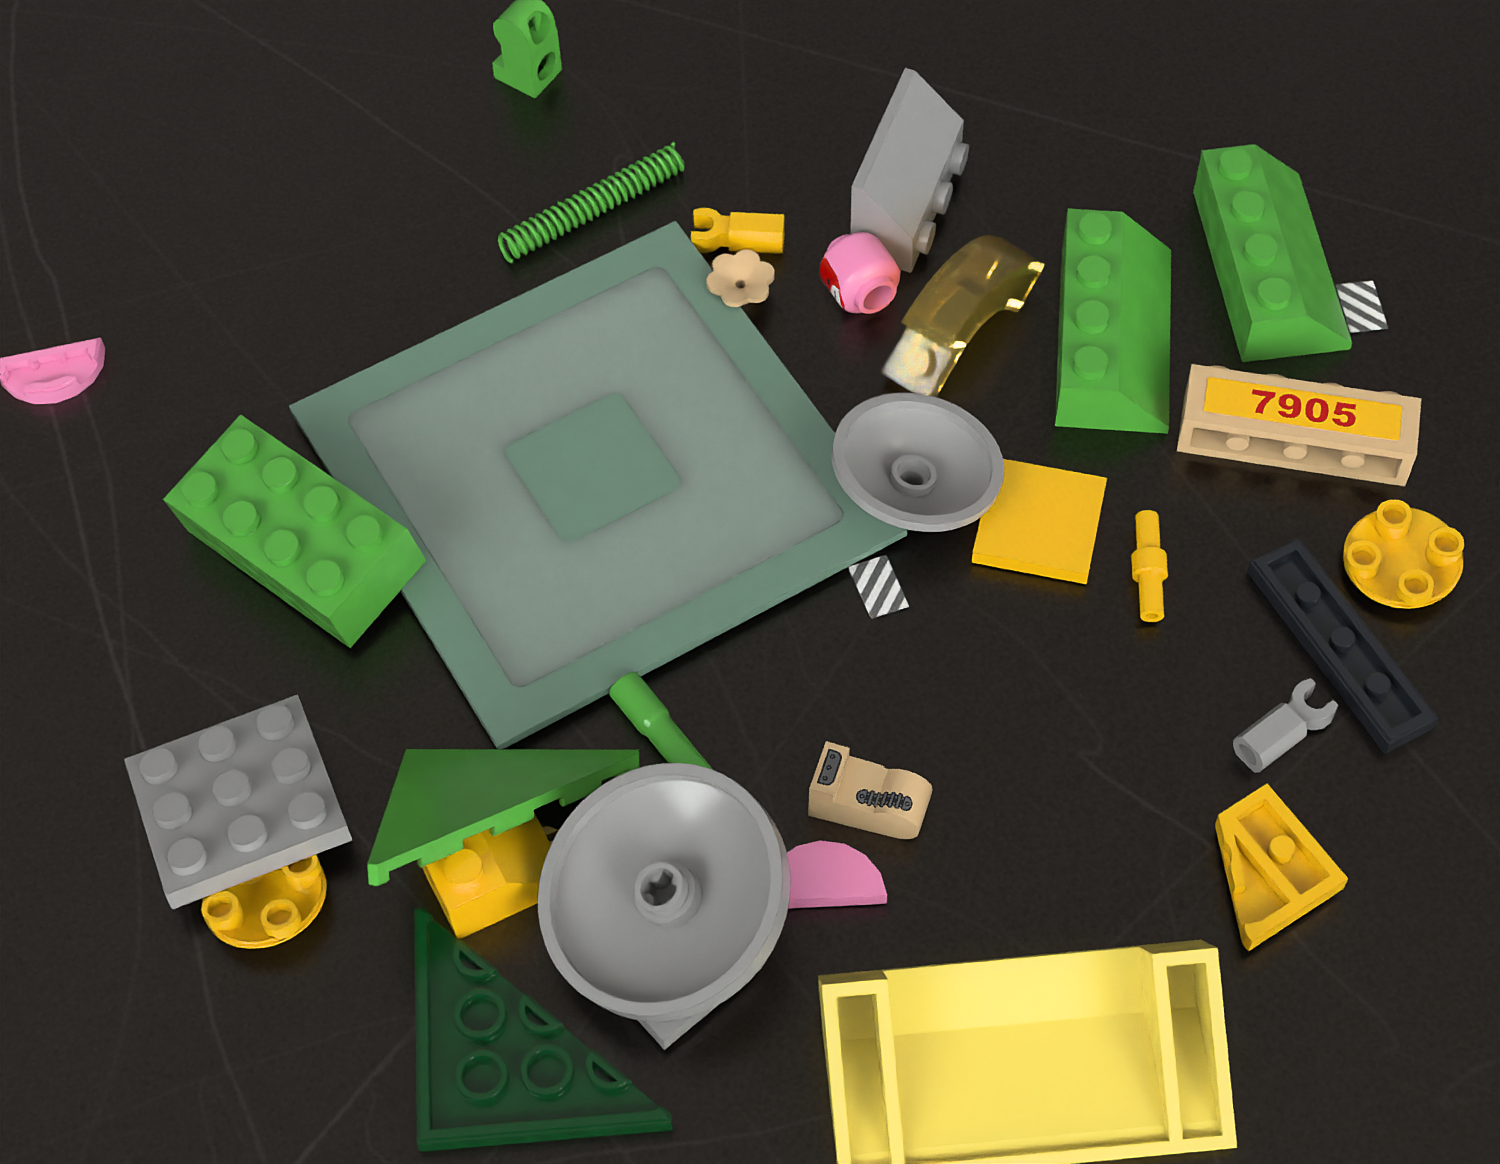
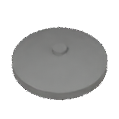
M662 763L631 770L608 781L586 797L569 815L556 834L543 865L538 892V914L544 943L552 961L568 983L579 993L610 1012L642 1021H670L697 1015L717 1006L738 992L754 977L772 952L781 934L790 899L791 882L787 851L776 824L768 812L747 790L727 776L709 768L684 763Z

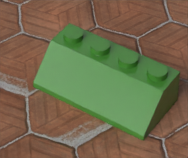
M1255 144L1202 150L1193 193L1241 361L1250 362L1350 350L1352 340L1299 173Z
M1083 209L1067 210L1061 263L1055 426L1168 434L1171 249L1124 212Z

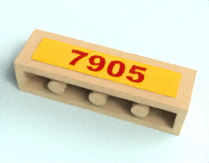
M1191 364L1184 395L1177 451L1405 486L1417 456L1421 398L1402 396L1391 391L1375 392L1343 387L1337 383H1315L1295 380L1277 374L1262 375L1235 371L1223 366Z

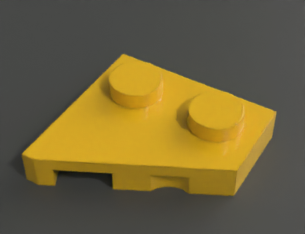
M1268 783L1218 814L1215 828L1242 944L1248 951L1344 889L1348 880L1347 876Z

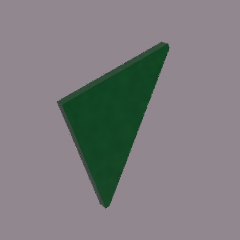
M424 908L414 909L417 1146L420 1152L673 1130L672 1117L668 1110L662 1105L659 1107L635 1087L627 1076L597 1051L588 1048L565 1029L562 1022L527 993L523 994L498 973L497 968L462 939L458 940L434 920L433 915Z

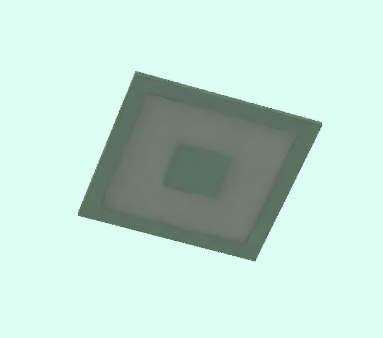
M676 221L289 405L293 417L328 474L406 527L427 561L400 591L497 749H504L607 695L614 683L622 676L631 672H637L640 676H643L907 536V529L888 524L870 515L845 493L836 478L832 466L831 451L835 432L742 308L725 305L721 296L712 294L708 290L707 276L713 270Z

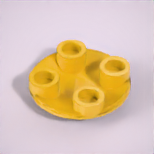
M1387 500L1378 506L1377 511L1366 515L1352 527L1344 544L1343 561L1351 581L1363 594L1372 600L1395 608H1420L1441 600L1458 583L1464 563V539L1460 532L1449 527L1436 516L1419 509L1410 508L1407 503L1401 500Z
M315 854L202 898L201 911L212 933L227 944L249 949L274 946L299 934L317 916L326 896V876Z

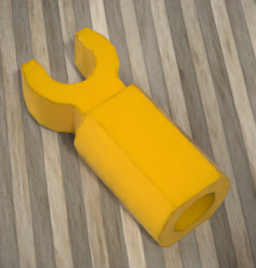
M711 208L694 210V228L709 229L706 232L691 231V242L700 253L712 252L719 247H729V251L752 250L760 253L783 254L785 215L730 212V216H722Z

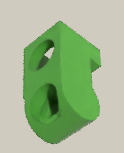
M515 0L493 23V31L501 44L502 52L492 63L494 78L536 98L562 70L557 27H555L552 12L542 0ZM539 65L543 66V69L537 75Z

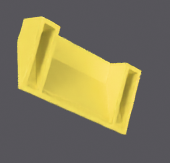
M1203 940L818 975L823 1040L837 1164H1073L1237 1148L1218 948Z

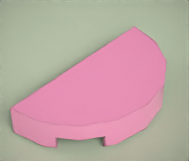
M100 337L0 358V383L16 399L32 404H51L77 396L94 383L104 366L105 346Z
M820 840L796 846L787 852L791 882L788 909L887 904V892L880 871L865 854L844 843Z

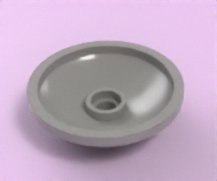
M884 394L855 406L838 425L831 451L832 466L839 484L860 508L888 524L914 531H948L966 526L979 519L994 504L1004 476V463L1001 451L988 429L973 415L959 406L925 394Z

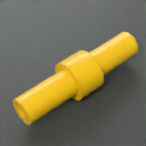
M1144 510L1138 512L1135 516L1137 550L1131 555L1132 578L1139 583L1140 618L1146 622H1157L1164 618L1162 582L1168 577L1167 554L1160 548L1158 513L1152 510Z

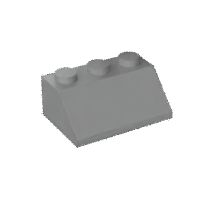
M907 68L904 69L852 184L851 234L868 232L875 235L895 260L899 269L911 273L919 253L928 254L936 231V223L933 220L936 213L944 215L948 208L953 184L949 182L953 174H962L968 158L969 144L962 143L964 120L915 70Z

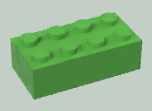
M242 415L231 424L163 499L188 532L349 648L353 646L427 561L406 527Z

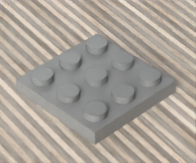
M298 694L124 759L163 890L172 910L352 841Z

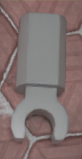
M1311 678L1303 680L1296 685L1289 704H1278L1234 738L1233 748L1236 755L1253 772H1261L1304 739L1307 735V730L1323 729L1331 723L1338 707L1334 700L1327 703L1321 709L1311 708L1305 703V700L1312 695L1316 685Z

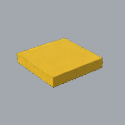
M1003 459V482L994 504L980 517L972 563L1087 584L1107 478Z

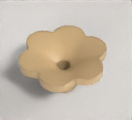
M741 250L735 255L721 254L713 260V272L707 276V288L712 294L721 296L723 303L730 307H740L749 302L760 303L769 295L768 285L775 278L774 268L771 264L760 261L758 254L752 250Z

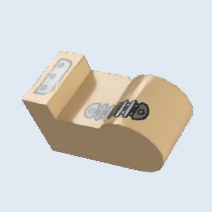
M826 741L809 788L808 816L898 839L917 837L933 791L932 785L926 779L913 772L902 769H886L883 765L849 756L850 748Z

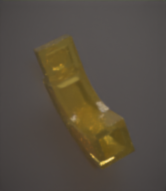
M994 235L981 236L966 244L934 274L909 308L901 322L908 327L882 373L913 393L937 397L963 350L978 329L991 316L1001 310L1006 309L1018 312L1045 264L1006 240Z

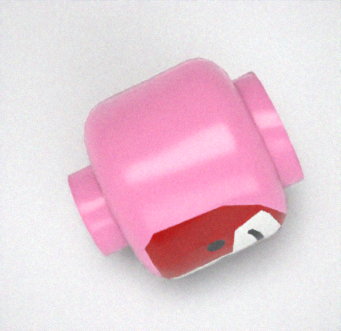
M868 232L842 235L829 245L820 263V277L842 309L851 313L870 314L882 310L894 299L900 281V269L878 237Z

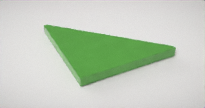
M406 749L367 864L369 885L379 886L388 882L389 871L417 860V865L421 868L461 851L464 839L489 829L492 836H496L526 823L534 818V809L557 799L561 806H565L584 798L602 786V780L609 777H617L640 768L639 750Z

